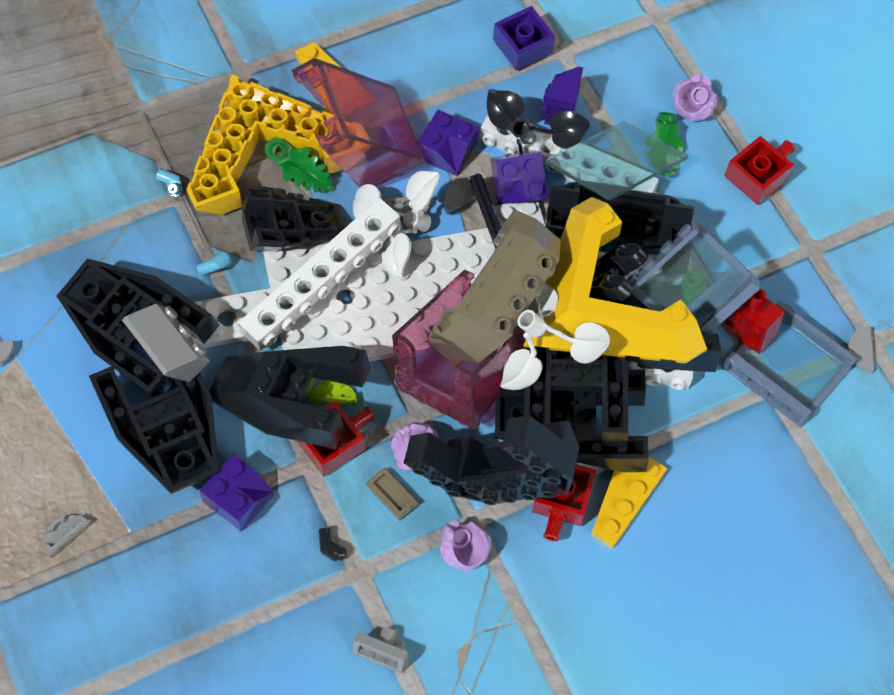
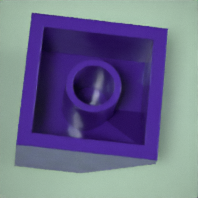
M533 6L494 23L493 41L516 71L552 54L554 51L556 36Z
M578 66L556 74L552 83H548L541 115H545V125H550V118L558 112L575 111L583 67Z
M437 109L417 142L416 158L457 176L477 144L479 127Z
M532 150L490 158L497 204L524 203L548 198L540 151Z
M234 453L219 468V473L212 476L199 490L202 502L239 531H242L274 495V491L260 475Z

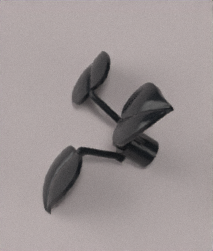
M489 89L486 102L488 117L491 123L499 129L504 130L511 126V133L517 138L516 142L519 153L523 152L522 141L528 140L534 131L552 134V141L556 146L562 149H570L581 142L590 127V123L585 117L571 111H561L554 114L549 121L552 130L530 126L524 119H518L524 113V102L518 94L512 91Z

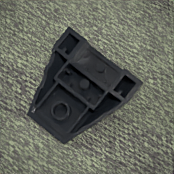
M243 185L242 222L250 251L274 252L332 240L346 228L338 204L309 198V201L294 198V193L288 192L286 196L274 193V188Z

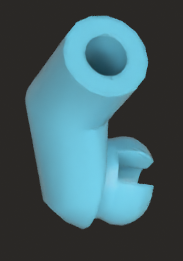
M163 169L158 170L156 179L167 183V191L170 195L179 196L183 191L181 178Z
M219 252L210 260L198 264V273L203 276L224 267H229L232 264V258L228 252Z

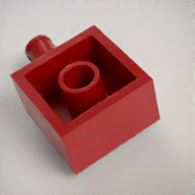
M760 135L729 161L724 176L758 205L789 179L794 164L786 157L794 152V145L790 141L784 140L781 145L775 148Z
M759 289L728 316L721 326L728 334L741 340L748 349L760 354L777 337L785 311L767 299L765 291Z
M336 401L324 407L339 411L344 431L336 449L297 441L323 477L365 450L364 437L359 432V429L375 420V416L368 406H365L350 418Z
M576 464L568 494L557 495L555 498L541 497L534 500L532 513L549 517L545 533L543 534L544 539L558 542L563 522L581 527L596 475V469Z

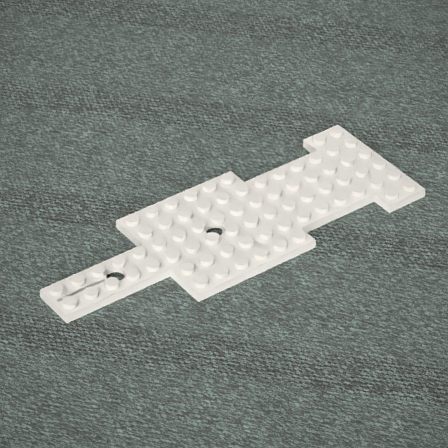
M538 200L494 206L501 226L504 225L513 210H518L536 218L545 226ZM373 227V228H371L370 230H371V231H377V230H379L380 228H378V227ZM488 228L411 241V252L404 268L403 277L396 276L386 269L381 259V248L375 253L372 252L366 257L365 262L359 268H354L348 273V277L342 283H337L332 287L330 293L324 299H319L314 303L309 313L301 315L295 320V324L291 329L280 334L282 349L348 346L366 350L369 362L432 350V347L425 342L429 336L428 329L435 326L447 307H457L463 298L465 287L470 288L495 251ZM331 240L274 252L264 251L263 255L270 288L194 302L212 314L216 321L218 316L225 311L234 313L236 319L230 326H223L218 322L219 327L205 344L192 335L190 337L203 348L248 340L241 333L238 322ZM356 242L353 246H361L363 243ZM340 257L337 258L335 261L342 262L345 260V258ZM320 273L318 277L323 278L326 277L328 274ZM304 288L300 293H307L310 289ZM342 290H350L355 294V298L352 303L343 304L340 300H337V294ZM285 304L282 308L289 309L293 305ZM267 320L264 322V325H271L275 321Z

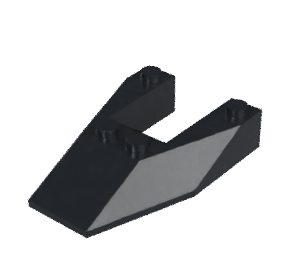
M88 258L56 295L93 353L110 367L113 366L115 371L151 398L167 392L173 382L160 369L132 350L138 340L122 319L154 304L164 307L169 306L177 313L178 317L176 319L179 323L184 324L191 331L192 336L203 344L208 341L219 327V323L212 314L157 276Z
M348 346L264 351L229 356L225 358L209 389V393L213 403L264 434L336 449L344 431L339 411L308 405L305 402L316 378L363 388L371 366L366 350Z
M534 346L537 352L535 358L542 362V371L538 379L532 385L525 388L524 416H531L540 424L550 423L551 391L601 392V446L627 447L628 364L625 357L600 355L590 363H579L574 360L570 352Z
M113 366L89 375L94 391L117 440L170 494L219 473L212 397L200 372L190 382L172 378L176 386L175 389L132 407Z
M628 370V406H645V370ZM525 388L495 391L496 439L504 440L508 419L524 416ZM551 391L550 423L565 420L570 423L579 444L576 462L618 472H647L649 460L648 436H628L627 447L601 446V436L596 434V406H601V392Z

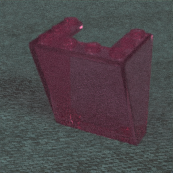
M313 58L292 69L295 80L299 84L302 83L328 113L334 115L332 118L324 121L325 126L328 128L327 135L325 137L319 135L317 140L320 147L359 188L366 184L377 187L426 162L394 86L317 58Z
M464 269L392 335L396 388L400 392L408 394L422 404H427L438 410L441 414L447 415L457 420L460 424L476 430L504 389L500 384L503 379L504 366L511 354L520 349L529 351L530 348L524 347L526 338L523 335L525 331L518 326V323L514 328L512 337L479 363L447 359L425 342L446 308L457 307L472 285L471 280L475 278L474 273Z

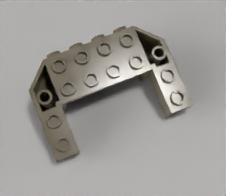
M518 210L512 211L492 242L497 248L457 307H447L431 330L425 342L445 358L479 363L512 337L514 328L518 323V317L522 312L528 310L527 308L531 302L540 295L541 287L545 281L554 274L555 266L560 259L561 240L536 218Z

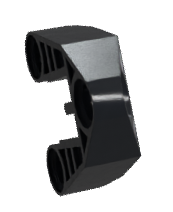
M636 243L617 245L598 259L595 265L589 298L614 303L625 300L631 294L634 287L624 276L641 267L647 260L648 254Z

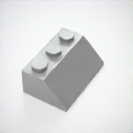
M154 304L122 319L165 376L190 382L210 363L204 355L206 350L198 342L193 341L190 337L192 335L191 331L184 324L179 323L176 319L178 315L171 307Z

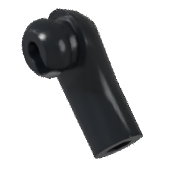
M320 528L318 532L322 555L333 561L344 560L347 556L346 548L332 541L331 528Z

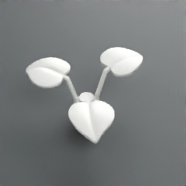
M419 171L413 174L406 187V197L411 200L409 206L413 210L405 214L395 211L403 218V223L409 229L399 231L394 237H389L383 242L381 259L386 269L396 276L403 277L404 268L411 252V240L406 234H416L417 231L426 232L431 226V217L425 214L423 210L429 204L441 175L438 172ZM366 184L357 190L355 200L353 201L355 219L381 198V192L376 186Z
M543 284L540 295L531 302L527 308L528 310L522 312L518 317V326L525 331L523 337L527 339L531 353L526 349H520L509 356L504 366L503 379L500 386L508 390H519L532 385L540 376L542 362L535 358L537 352L531 337H540L547 330L573 343L570 353L574 360L579 363H590L596 360L608 348L610 343L609 333L598 324L584 323L577 327L575 338H571L548 326L543 320V316H549L554 312L558 304V294L551 286Z

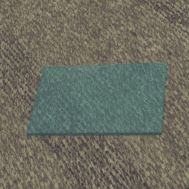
M623 121L546 159L545 164L610 201L687 160L688 155Z

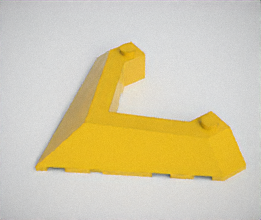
M231 74L227 91L224 92L219 105V112L215 115L204 143L205 148L202 155L199 156L194 169V176L186 190L195 210L222 215L242 207L240 191L236 184L259 140L267 142L272 138H280L294 149L309 147V155H317L322 164L325 165V170L330 174L350 167L370 146V142L360 125L355 123L348 124L341 121L338 116L325 111L322 113L311 109V106L278 92L269 91L268 88L256 83H246L241 81L238 76Z
M593 197L573 207L561 237L559 262L555 266L554 274L545 283L555 289L558 294V304L554 312L549 316H543L545 323L571 338H575L577 327L584 323L600 325L610 336L609 346L601 354L606 356L625 357L626 355L660 361L661 359L675 360L676 363L686 364L706 352L707 347L697 320L682 300L658 312L589 298L598 250L601 246L620 235L622 221L608 203ZM547 330L540 337H531L534 346L547 347L549 350L570 352L573 344ZM526 339L524 347L530 348Z

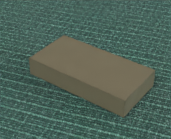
M385 467L366 482V487L399 521L419 506V502Z

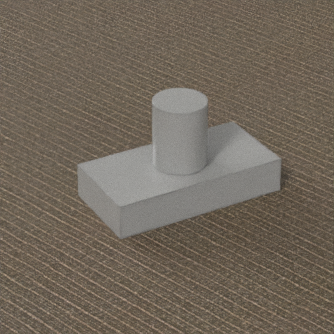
M385 627L382 629L378 639L358 632L354 640L352 654L402 673L408 652L393 646L397 633L393 629Z

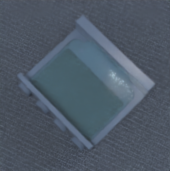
M695 220L691 225L686 224L677 234L678 237L673 242L667 241L661 247V253L655 258L650 257L643 264V269L637 275L633 273L627 281L634 287L631 294L649 310L661 312L677 301L682 300L696 318L701 333H710L760 289L759 279Z
M778 300L775 305L784 310L785 313L777 337L760 354L748 349L743 344L736 352L732 351L726 358L723 369L801 428L851 370L857 358L849 349L843 348L833 341L830 335L817 329L811 321L802 318L794 312L792 307Z

